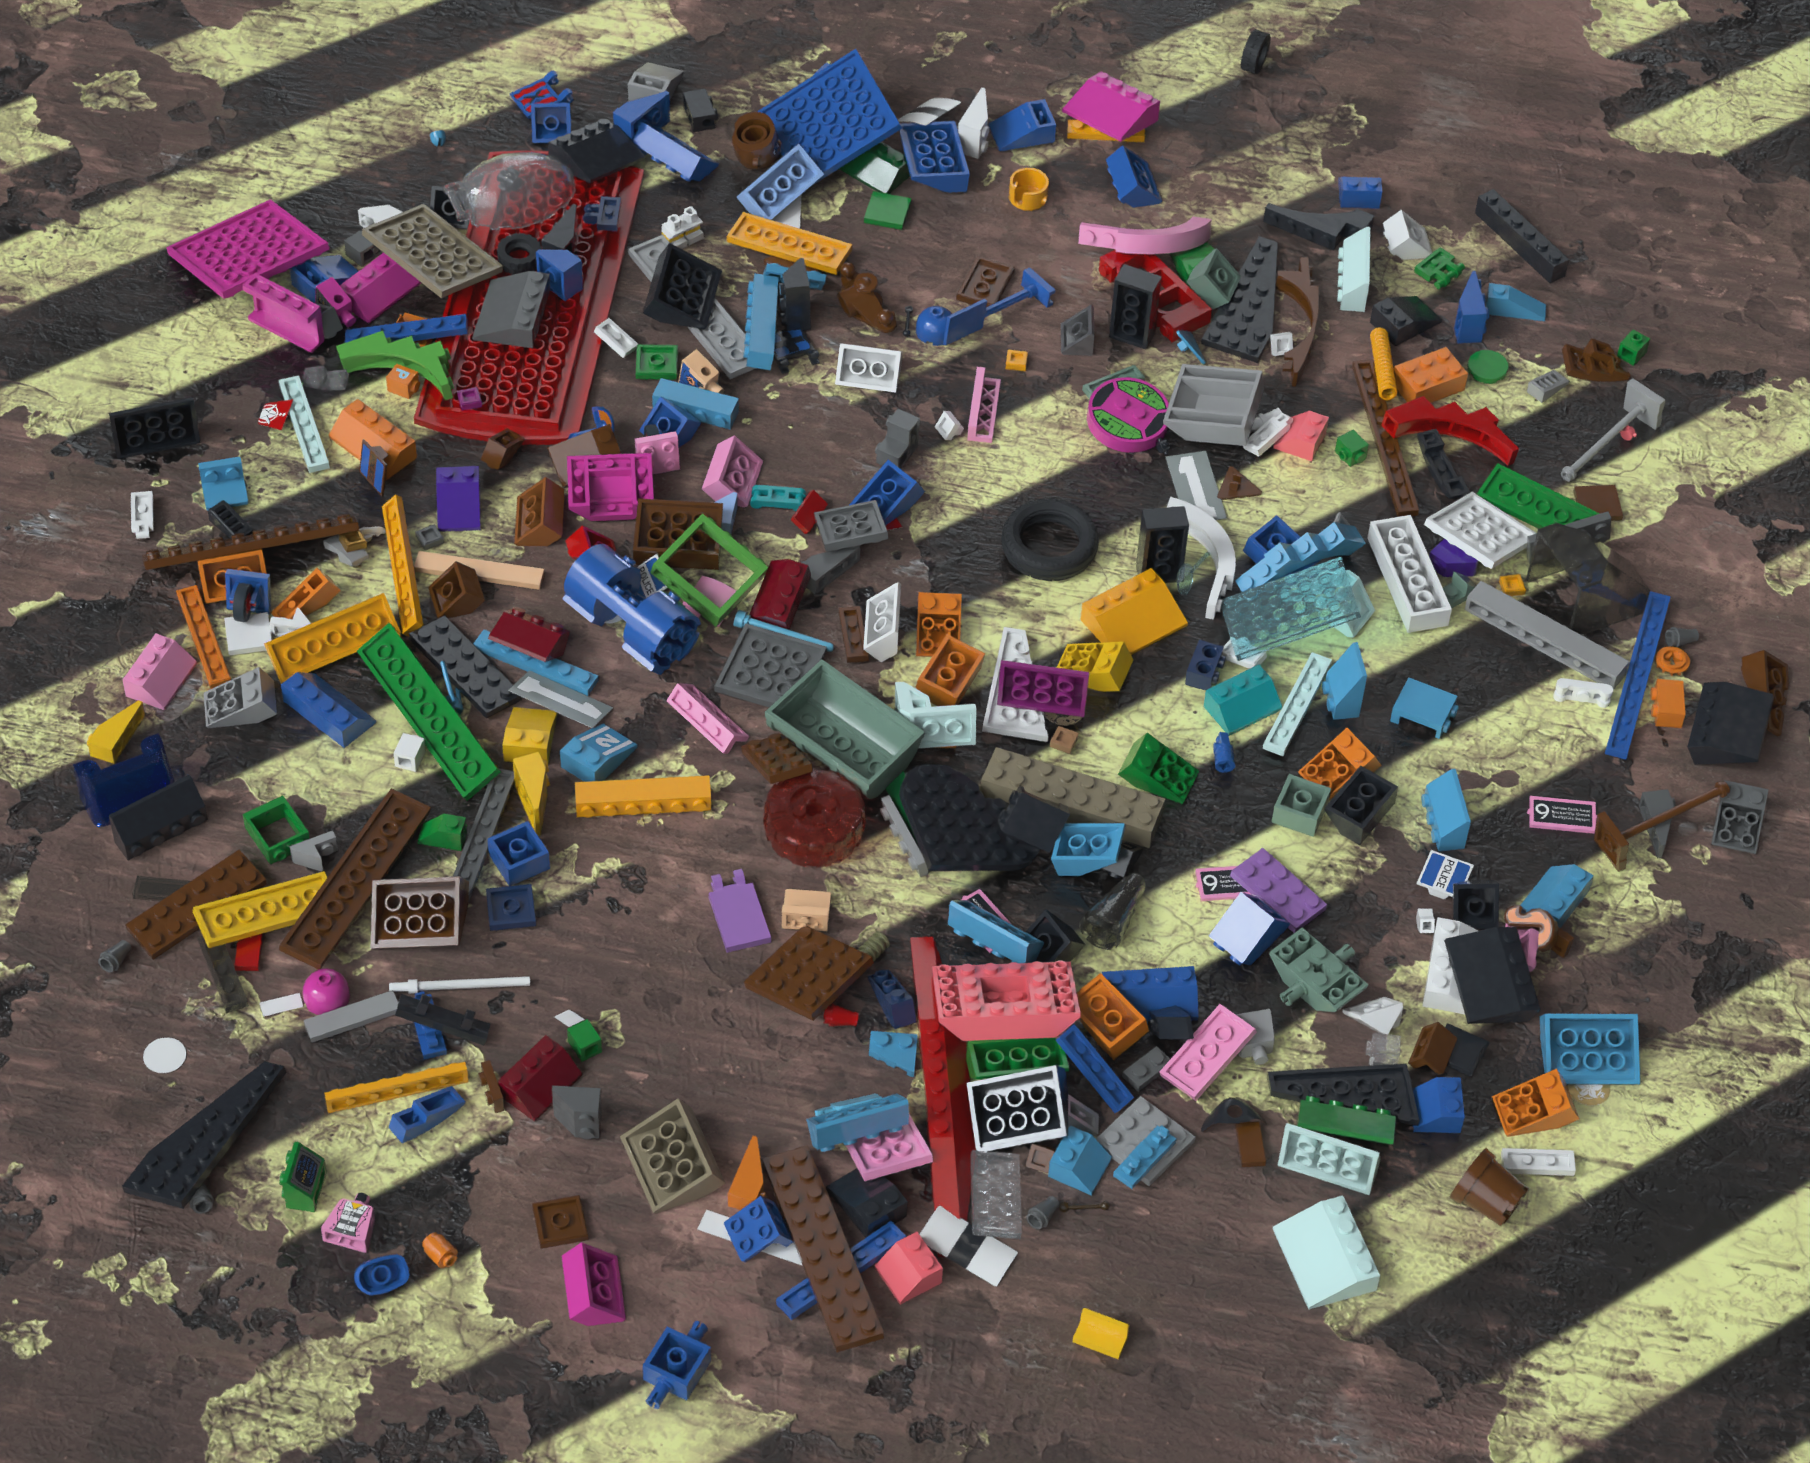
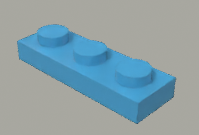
M777 263L767 264L763 275L778 277V282L783 283L782 274L789 268ZM807 271L810 288L822 290L826 275L818 271Z

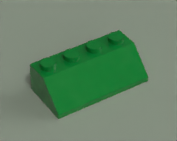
M1058 1037L973 1040L967 1043V1066L970 1077L975 1080L989 1079L1055 1065L1065 1068V1071H1069V1065L1065 1051L1056 1041Z

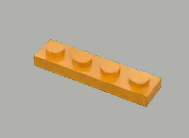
M1068 120L1067 139L1119 141L1079 120ZM1145 128L1123 141L1144 142Z

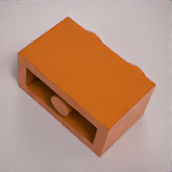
M1657 679L1655 687H1652L1650 691V700H1654L1651 708V717H1655V726L1682 728L1686 715L1683 681Z

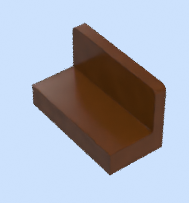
M1439 1022L1424 1026L1408 1064L1414 1069L1428 1065L1438 1075L1443 1074L1457 1037Z

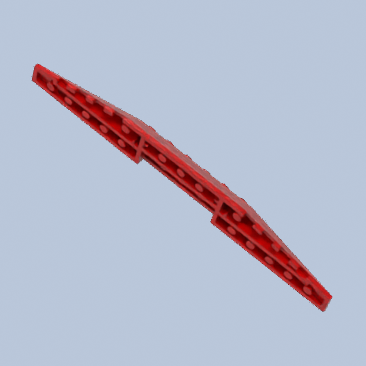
M912 937L910 938L927 1118L928 1148L933 1158V1162L930 1163L934 1212L938 1206H941L958 1219H963L967 1222L976 1157V1145L967 1083L970 1082L966 1061L967 1045L966 1041L959 1039L939 1022L932 966L943 964L934 938ZM938 1253V1257H945L942 1254Z

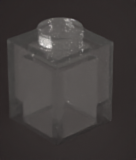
M1373 1032L1372 1039L1366 1042L1365 1055H1369V1065L1398 1064L1401 1036Z

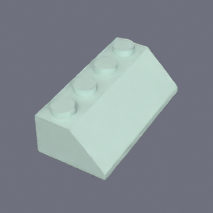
M1365 227L1344 239L1343 248L1339 247L1338 259L1342 261L1338 263V273L1341 276H1338L1337 287L1341 288V290L1338 289L1337 302H1341L1340 310L1365 311L1370 273V227Z

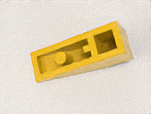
M136 701L96 728L93 734L89 735L87 746L89 747L91 757L115 764L145 716L142 701Z

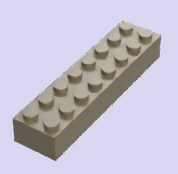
M997 747L981 779V791L985 798H1001L1009 803L1013 790L1017 791L1020 785L1024 787L1026 792L1057 806L1059 803L1068 806L1070 815L1066 823H1125L1126 827L1122 840L1150 848L1164 811L1165 798Z

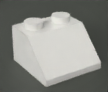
M1400 210L1383 223L1384 235L1389 243L1388 249L1394 256L1397 255L1402 260L1422 259L1432 253L1425 228L1404 211Z

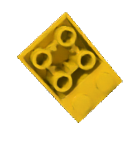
M1124 642L1067 644L1057 668L1089 672L1088 688L1100 692L1120 691L1133 658Z

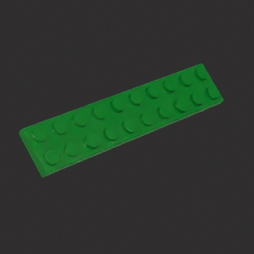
M390 622L357 650L417 735L424 738L425 746L464 799L468 801L501 772Z

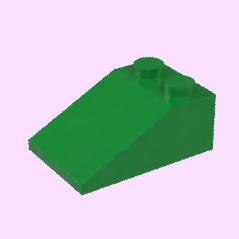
M1208 242L1189 250L1170 253L1180 279L1189 287L1190 285L1187 283V280L1192 270L1214 250Z

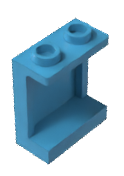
M1408 678L1393 706L1390 721L1399 724L1402 717L1435 729L1437 731L1435 738L1440 739L1443 732H1448L1451 724L1449 719L1451 717L1454 718L1459 708L1456 705L1457 695Z

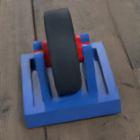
M227 569L225 573L227 609L233 610L234 620L247 622L251 612H268L269 615L271 612L270 574Z

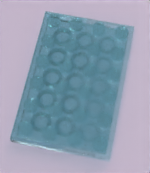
M1341 557L1222 599L1221 605L1237 661L1361 618Z

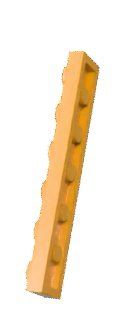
M465 1062L451 1063L443 1067L428 1068L425 1071L405 1073L398 1077L383 1078L366 1084L360 1083L344 1089H334L324 1093L327 1111L329 1114L468 1083V1072Z

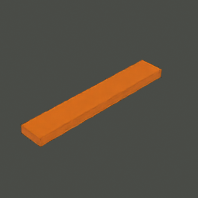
M197 585L176 590L177 598L210 689L230 681L229 671Z

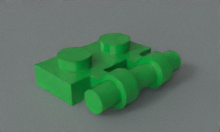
M1439 247L1415 266L1414 273L1428 282L1435 278L1438 281L1434 283L1436 289H1440L1449 285L1453 278L1459 277L1465 269V265L1463 263L1456 265L1454 263L1455 256Z

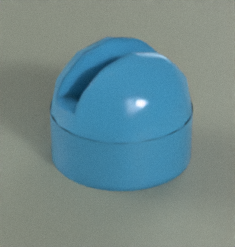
M445 131L431 132L430 139L432 144L438 146V143L441 146L444 145L446 142Z

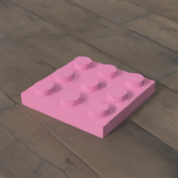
M910 1114L909 1124L904 1125L900 1131H882L878 1137L867 1139L865 1136L857 1138L858 1142L846 1145L864 1181L933 1162L932 1153Z

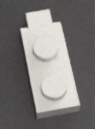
M1284 413L1277 417H1271L1249 437L1247 445L1243 446L1244 449L1257 456L1262 455L1289 431L1293 418Z
M152 491L131 493L132 533H136V539L150 538V531H154Z

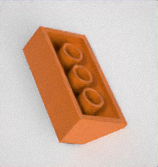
M356 399L342 409L329 433L331 440L358 460L361 457L363 439L371 447L381 446L388 454L383 459L387 463L386 480L417 458L415 440L359 399Z

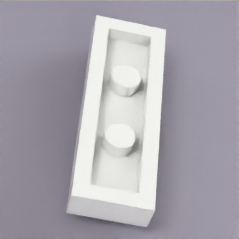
M1502 1148L1501 1151L1502 1166L1511 1174L1575 1175L1574 1150Z

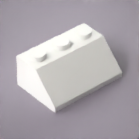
M841 343L835 384L896 392L903 351Z
M899 582L867 600L863 650L880 662L897 654L901 584Z

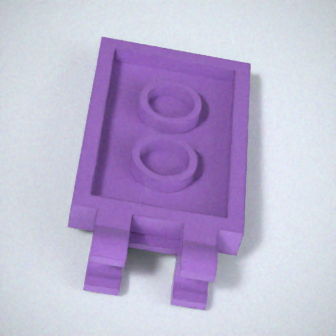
M743 870L733 871L734 884L723 886L720 874L712 875L711 886L713 892L709 893V901L726 952L771 943V935L753 883H745Z

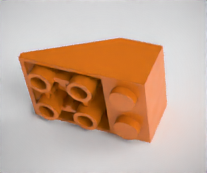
M918 592L916 656L932 657L947 634L960 640L962 594Z
M1346 728L1301 768L1298 773L1306 780L1331 788L1329 798L1331 800L1360 765L1373 773L1382 765L1366 746Z
M1557 1069L1492 1096L1507 1137L1558 1129L1579 1120L1566 1081Z

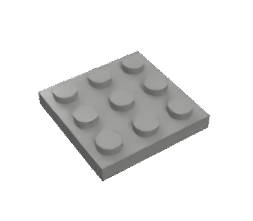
M1140 1096L1096 1140L1111 1155L1112 1159L1121 1164L1157 1125L1167 1128L1170 1131L1169 1134L1176 1138V1143L1141 1179L1146 1185L1150 1186L1195 1142V1136Z

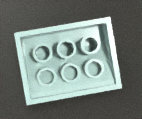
M1286 1123L1278 1166L1370 1195L1379 1167L1380 1153Z
M1344 1196L1321 1201L1273 1226V1231L1308 1309L1377 1291L1380 1274Z

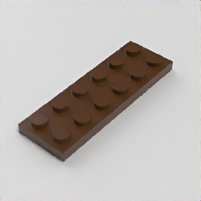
M239 849L125 924V926L152 959H155L200 929L193 914V907L260 889L267 882L264 876Z

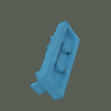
M1157 1125L1118 1166L1113 1176L1133 1189L1176 1143V1138L1169 1134L1170 1131L1167 1128Z

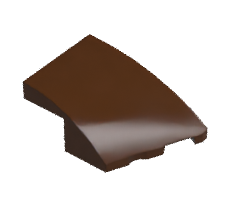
M1591 338L1584 349L1565 344L1562 348L1567 376L1597 382L1628 380L1631 376L1629 372H1625L1620 366L1621 360L1607 343Z

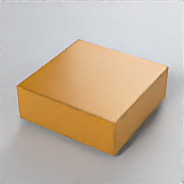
M1008 350L1006 369L1026 371L1028 352Z
M1521 574L1500 576L1499 583L1503 593L1509 596L1525 595L1526 588Z

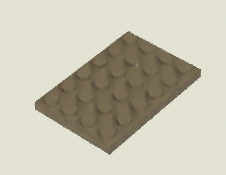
M425 204L362 229V236L440 298L502 273L503 270L502 264Z

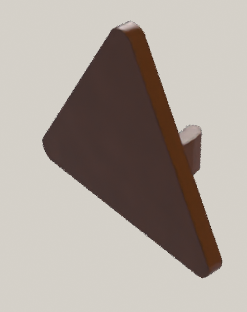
M1230 466L1217 498L1227 500L1260 496L1262 491L1238 470Z

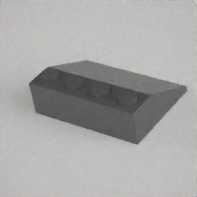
M527 271L491 280L473 334V340L533 348L550 294V274Z

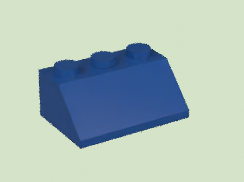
M1124 145L1106 159L1108 172L1113 178L1112 183L1118 191V199L1123 204L1127 203L1135 208L1162 203L1161 196L1146 160Z

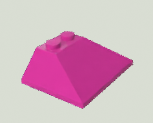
M651 453L567 456L569 510L589 521L633 520L637 515L638 499H654Z

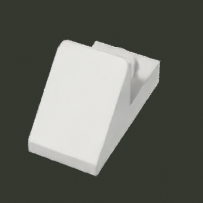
M297 607L293 619L271 617L269 622L271 637L278 638L311 623Z

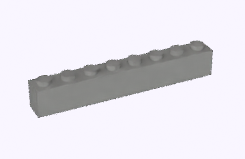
M1480 581L1467 596L1466 611L1597 683L1611 685L1614 690L1626 675L1629 661L1622 656L1609 651L1605 647L1598 645L1585 636L1576 633L1565 625L1552 620L1548 616L1541 614L1483 581Z

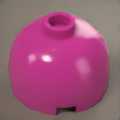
M328 968L319 969L311 973L303 986V999L307 1009L316 1015H320L347 1006L350 992L344 976Z

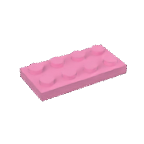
M1219 1004L1193 1033L1194 1038L1188 1039L1159 1073L1164 1079L1197 1101L1257 1033L1256 1029Z

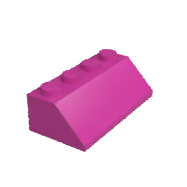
M382 253L342 283L340 287L352 301V313L370 323L419 286L421 282L388 255Z

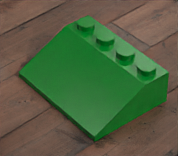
M1306 1096V1100H1300L1296 1124L1298 1127L1320 1133L1393 1145L1396 1116H1391V1111L1377 1109L1376 1113L1368 1112L1366 1106L1353 1104V1109L1343 1107L1344 1102L1330 1100L1329 1104L1320 1103V1098Z

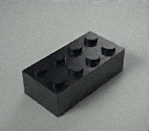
M1123 264L1114 281L1109 338L1145 350L1148 348L1156 331L1162 276Z
M1185 506L1142 509L1136 559L1137 574L1152 568L1165 583L1182 582L1189 531Z

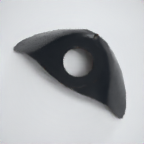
M1230 1097L1224 1099L1208 1115L1201 1127V1132L1219 1123L1239 1124L1253 1119H1261L1266 1125L1267 1123L1246 1102ZM1230 1106H1238L1242 1110V1115L1238 1118H1232L1228 1115L1227 1110Z

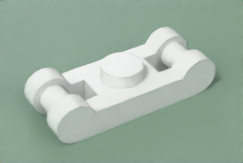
M1560 678L1557 680L1553 698L1558 702L1574 700L1596 703L1599 707L1606 708L1610 704L1613 687L1608 684Z

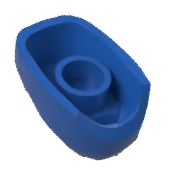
M399 1254L368 1260L357 1267L354 1273V1281L357 1288L368 1295L386 1293L402 1286L409 1279L407 1263L403 1256Z

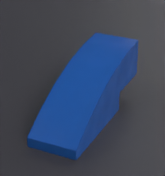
M449 1086L413 1101L412 1107L393 1114L389 1129L403 1144L443 1122L465 1105V1100L453 1086Z

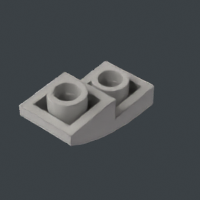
M339 534L323 541L325 549L338 554L339 561L349 566H358L361 562L369 559V555L364 549L346 552L339 541Z

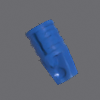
M1219 732L1216 743L1214 742L1213 744L1215 768L1219 772H1230L1235 768L1233 745L1230 744L1228 733Z

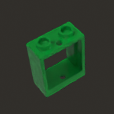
M280 796L243 814L245 829L270 865L290 856V846L310 839L308 830L284 796ZM285 818L296 835L269 847L258 830Z

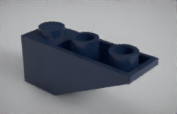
M889 969L879 970L875 974L867 976L887 1020L894 1029L917 1023L913 998Z

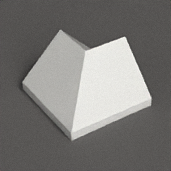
M1382 997L1342 1010L1343 1014L1387 1036L1392 1028L1399 1027L1403 1004L1402 1002Z

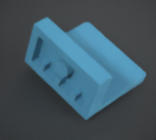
M241 457L198 463L207 511L222 500L226 501L231 507L247 505L249 503Z

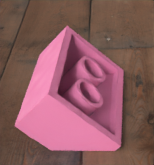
M734 435L717 444L702 490L715 501L736 492L737 506L747 507L752 495V487L756 484L763 460Z
M155 634L123 678L126 697L165 710L197 665V661L175 640Z

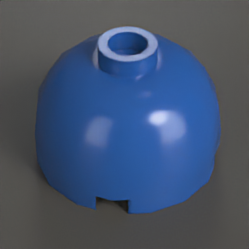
M931 306L924 309L917 318V337L924 343H927V341L932 342L933 346L944 345L947 316L952 313L942 306Z

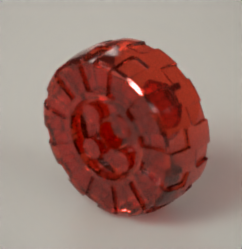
M812 768L813 772L780 781L771 787L763 808V827L767 841L770 840L772 849L780 857H784L799 866H816V868L831 866L832 863L837 861H843L853 853L855 847L859 846L866 826V809L861 792L852 781H848L844 775L832 770Z

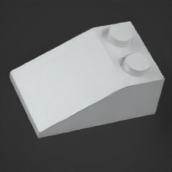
M985 88L980 89L958 125V134L964 155L977 159L988 148L986 138L989 133V127H987L988 114Z

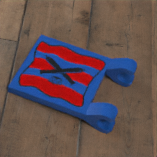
M552 70L544 78L510 93V97L528 119L531 118V104L573 102L574 99L571 96L573 93L570 89L567 88L557 95L550 87V85H556L559 82L556 71Z

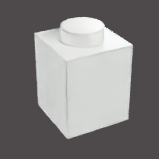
M403 733L394 751L395 767L416 772L425 754L424 738Z

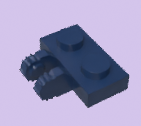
M601 196L600 204H587L584 207L585 213L582 220L588 224L597 223V230L617 231L621 198Z

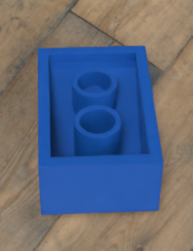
M665 91L626 102L613 112L614 124L618 125L631 141L642 122L663 128L670 122V93Z
M887 460L849 505L876 500L886 526L909 510L925 491L913 478L890 460Z
M1276 515L1248 538L1243 552L1257 564L1265 558L1264 554L1277 544L1285 543L1291 545L1300 536ZM1319 561L1305 565L1283 576V578L1295 582Z

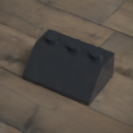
M799 258L782 274L783 283H779L780 295H783V298H780L781 310H784V313H780L781 324L786 326L787 331L811 330L810 285L804 258Z
M1360 765L1326 805L1324 810L1342 836L1361 845L1395 804L1398 786Z

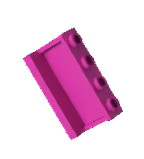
M256 273L243 284V291L252 295L255 309L248 316L249 321L309 352L315 351L324 342L321 307Z

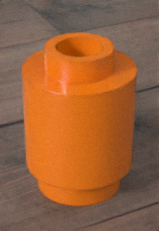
M434 1232L424 1239L422 1243L424 1252L439 1268L450 1267L456 1262L458 1251L443 1235Z

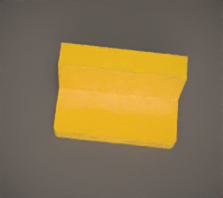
M1083 1308L1080 1323L1073 1336V1343L1119 1360L1128 1339L1129 1325Z

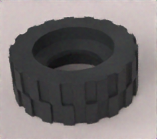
M1257 29L1251 32L1241 57L1240 67L1242 70L1254 74L1259 73L1269 51L1270 34Z
M515 233L508 235L498 243V262L503 265L504 272L511 275L527 271L535 272L537 269L536 251L541 250V244L535 237L529 234ZM523 250L529 252V256L517 259L510 257V253Z

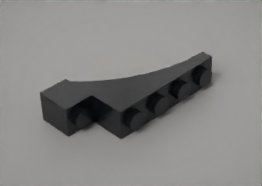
M1268 203L1265 207L1263 222L1334 251L1343 237L1348 238L1365 227H1370L1371 232L1374 215L1360 209L1331 214L1307 213Z

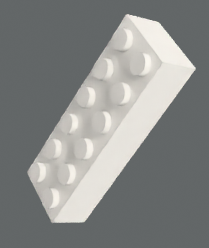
M1411 515L1371 521L1367 539L1407 633L1448 626L1452 609Z

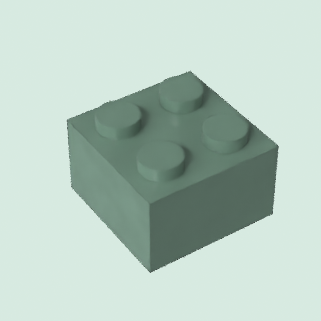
M1289 774L1274 806L1272 823L1314 837L1325 813L1324 809L1329 803L1331 788Z

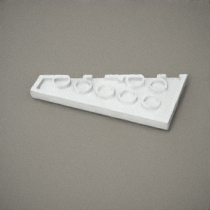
M1008 627L1003 629L982 732L1048 742V734L1045 729L1042 711L997 705L1001 660L1032 664L1025 630Z

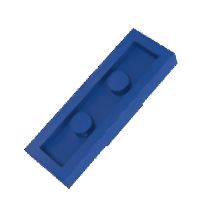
M424 991L415 993L414 998L420 1000L422 994L425 995ZM427 994V996L431 997L429 1003L434 1004L431 994ZM414 1022L424 1060L446 1055L447 1050L442 1032Z

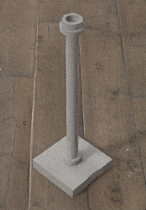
M1632 378L1627 383L1623 407L1629 413L1571 467L1565 466L1561 472L1562 478L1568 482L1574 480L1577 476L1576 472L1636 417L1656 430L1661 426L1665 399Z

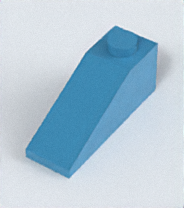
M1489 283L1485 307L1489 309V315L1545 321L1546 304L1509 285Z

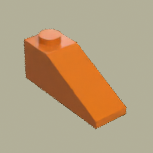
M316 568L271 613L274 617L293 619L298 607L307 616L327 605L341 590L328 575L319 568Z
M752 1136L728 1192V1206L739 1210L760 1196L766 1198V1193L763 1192V1175L757 1136Z

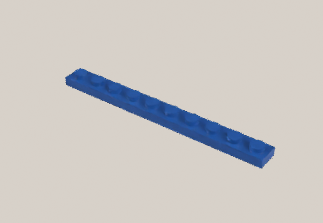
M1649 592L1605 750L1606 755L1625 760L1627 758L1670 596Z

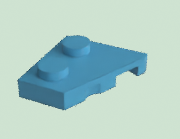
M871 1031L869 1056L884 1061L886 1065L894 1069L897 1066L907 1071L908 1076L914 1077L918 1034Z

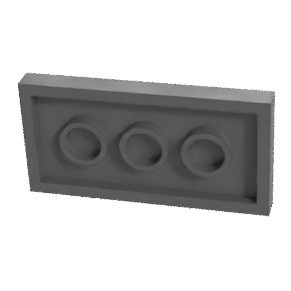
M1609 511L1527 536V559L1529 564L1541 563L1547 558L1563 556L1573 550H1582L1589 545L1606 542L1610 539L1611 516Z

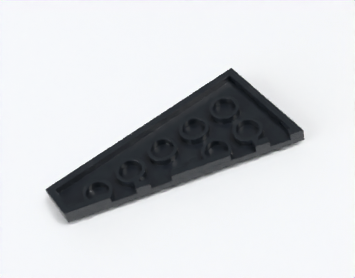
M1407 1063L1269 1071L1267 1073L1270 1096L1300 1102V1100H1306V1096L1320 1098V1103L1329 1104L1330 1100L1344 1102L1343 1107L1353 1109V1104L1366 1106L1368 1112L1376 1113L1377 1109L1391 1111V1116H1396V1122L1415 1126L1419 1124Z

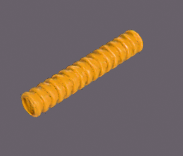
M1375 328L1370 333L1379 396L1384 400H1392L1397 395V387L1388 332L1384 328Z

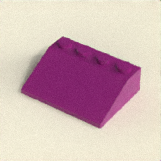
M1001 660L997 705L1084 717L1088 695L1089 672Z

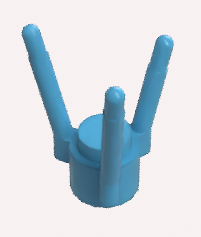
M441 661L440 664L449 694L446 698L460 715L464 710L461 692L455 687V697L445 662Z

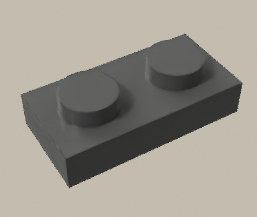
M1156 1046L1124 1070L1122 1077L1139 1092L1160 1076L1159 1072L1169 1062L1170 1058Z

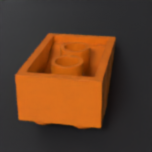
M1101 973L1077 992L1081 1013L1078 1020L1113 1060L1149 1032L1146 1019Z

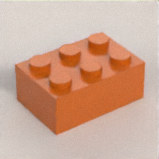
M1447 347L1394 366L1397 391L1406 402L1424 396L1432 403L1465 390L1468 373Z
M947 634L918 678L916 689L928 695L930 702L936 706L958 705L980 671L985 653Z

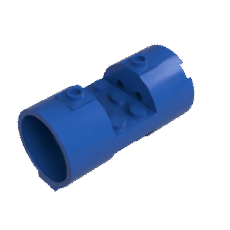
M606 544L592 546L582 553L569 569L564 582L565 595L562 599L591 623L601 627L606 621L613 619L617 615L627 622L623 633L624 644L622 648L651 672L662 675L664 670L670 668V664L677 659L680 662L695 645L700 634L697 631L698 625L701 624L699 618L685 608V605L680 602L681 598L672 591L666 593L660 590V592L654 593L647 598L637 593L641 583V570L635 566L636 562L627 555L624 557L620 556Z

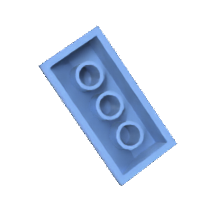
M798 144L736 197L749 213L772 220L821 178L824 173Z

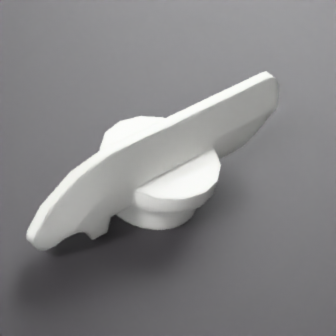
M363 527L359 529L367 542L372 539L373 535L379 536L386 533L383 527Z

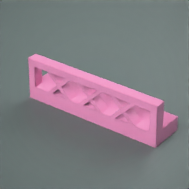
M977 367L967 440L992 443L1001 379L985 378V367ZM984 385H991L996 387L988 392L984 388ZM989 399L993 403L986 407L982 401ZM985 413L991 417L986 421L980 418ZM984 428L989 432V435L977 434V432Z
M677 683L667 699V702L724 754L730 752L736 741L746 742L749 738L738 725L693 684Z

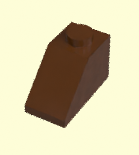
M507 428L489 438L481 460L487 463V466L499 470L509 463L525 438Z

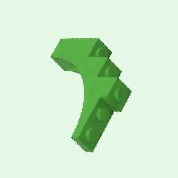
M380 331L336 346L345 373L369 368H393L396 364L417 371L418 375L429 380L438 388L445 400L453 398L451 389H454L451 377L446 378L449 375L447 369H450L448 360H451L448 348H443L441 341L420 348L419 343H414L412 336L391 342L390 337L386 338L384 332Z

